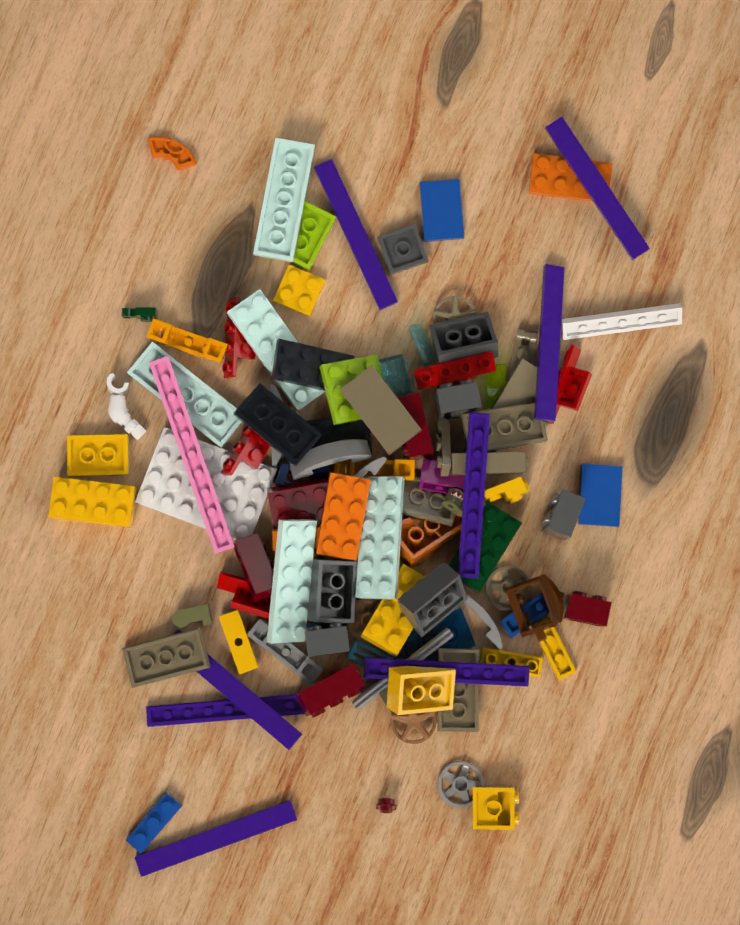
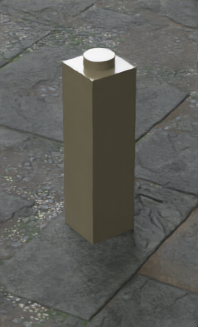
M525 452L487 453L486 475L523 474L529 468V459L525 457ZM466 453L451 454L450 475H465Z

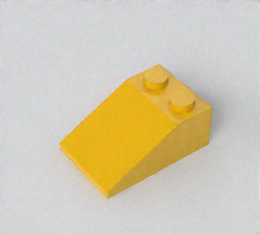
M417 666L389 667L386 707L397 715L453 710L456 670Z

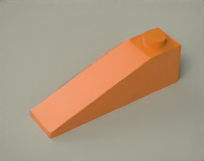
M455 514L452 527L440 524L439 522H431L427 519H403L400 559L411 569L424 562L461 532L462 518Z

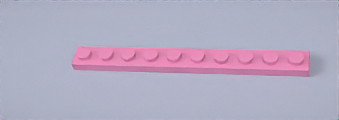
M169 356L149 362L214 552L218 554L235 548Z

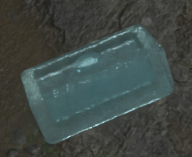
M423 324L410 325L409 333L422 364L425 366L435 362L437 358Z

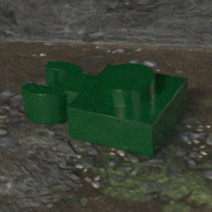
M156 307L122 308V317L124 319L137 318L141 322H152L153 318L158 319V311Z

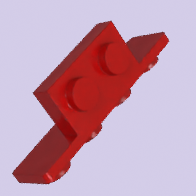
M240 297L228 299L225 308L226 313L240 303ZM227 314L224 330L226 333L225 343L228 344L225 352L222 371L224 378L229 379L236 377L237 358L254 360L255 352Z
M573 344L566 351L565 362L558 372L556 416L560 406L575 411L579 410L592 376L588 371L575 368L581 350Z
M487 352L414 370L417 387L421 390L434 386L440 388V385L449 383L454 386L453 384H458L465 380H472V383H474L473 380L477 376L496 372L497 368L493 353Z
M245 425L242 429V436L232 447L233 451L230 457L223 463L221 474L224 476L233 475L240 461H243L252 469H258L270 445Z
M220 572L217 588L235 593L231 608L269 619L271 597L254 602L245 578Z

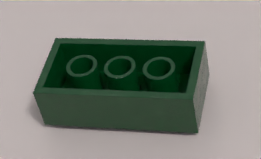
M488 501L483 507L479 578L461 577L462 583L477 593H480L522 524V522ZM459 548L448 564L457 573Z

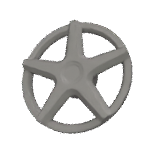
M465 761L450 763L441 771L438 778L440 796L447 804L456 808H465L473 805V800L470 802L467 792L469 788L484 787L480 771L474 765ZM456 765H463L459 776H455L447 770ZM469 767L477 773L480 781L467 779ZM443 776L452 783V786L444 794L441 787ZM459 793L464 804H455L449 801L448 798Z

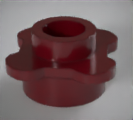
M391 798L378 799V804H376V809L386 814L392 813L397 807L395 800Z

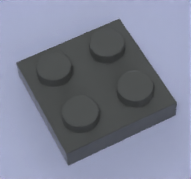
M415 224L377 236L390 275L428 263V258Z

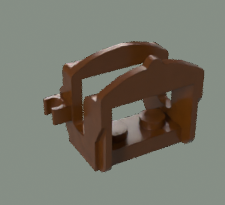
M545 574L504 589L522 638L536 634L538 642L546 640L547 637L544 630L557 626L558 623L562 622L564 613L562 599L564 593L560 592L555 583ZM539 582L552 620L529 628V624H532L528 612H523L521 605H524L521 593L517 594L516 590Z

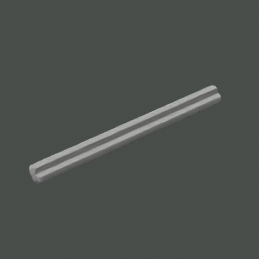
M449 628L444 629L406 660H424L453 637V633ZM380 679L352 701L357 710L361 709L378 696L379 693L387 689L388 679Z

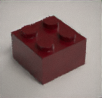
M572 591V594L566 595L563 619L607 627L612 603L607 601V597L595 595L590 598L586 597L587 593Z

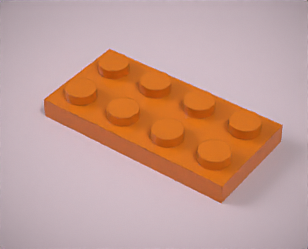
M533 154L528 194L592 201L564 157ZM591 160L610 188L613 163Z
M329 473L316 554L357 561L371 479Z

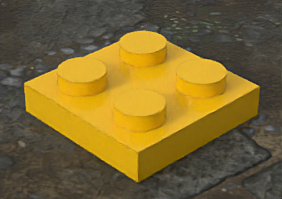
M288 265L273 302L310 317L326 280Z

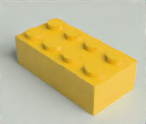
M53 477L48 517L57 520L132 528L138 488L128 485Z
M403 564L399 570L397 599H382L360 637L396 658L414 628L402 613L397 600L425 576Z

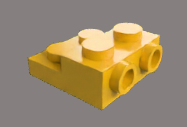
M522 477L515 478L485 490L484 502L493 503L500 500L503 496L505 502L510 501L513 504L524 498L523 495L530 491L529 485L526 480H522Z
M473 787V829L515 830V825H519V812H515V804H519V791H515V787Z

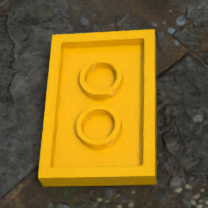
M128 434L67 436L68 477L129 475Z

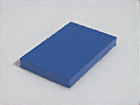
M460 180L420 182L424 242L464 239Z
M581 464L580 496L586 498L578 518V525L619 527L623 466Z

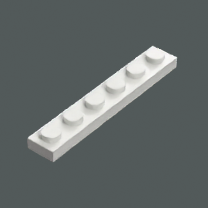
M681 303L562 319L563 340L679 325L682 324Z

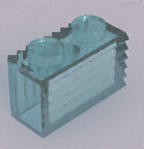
M402 354L379 359L383 379L397 398L411 395L415 386L413 379L408 378L407 370H410L408 359H403Z

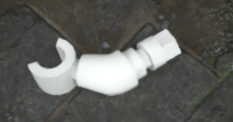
M111 373L107 377V389L112 394L109 399L108 414L114 423L118 422L120 426L124 425V430L128 434L131 433L138 441L146 433V430L135 419L132 420V416L128 413L129 410L126 407V399L123 394L128 390L129 383L124 382L121 388L113 387L112 382L115 380V375Z

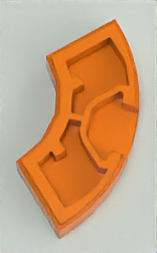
M168 137L147 138L153 159H167L176 166L178 171L197 165L192 153L183 144Z

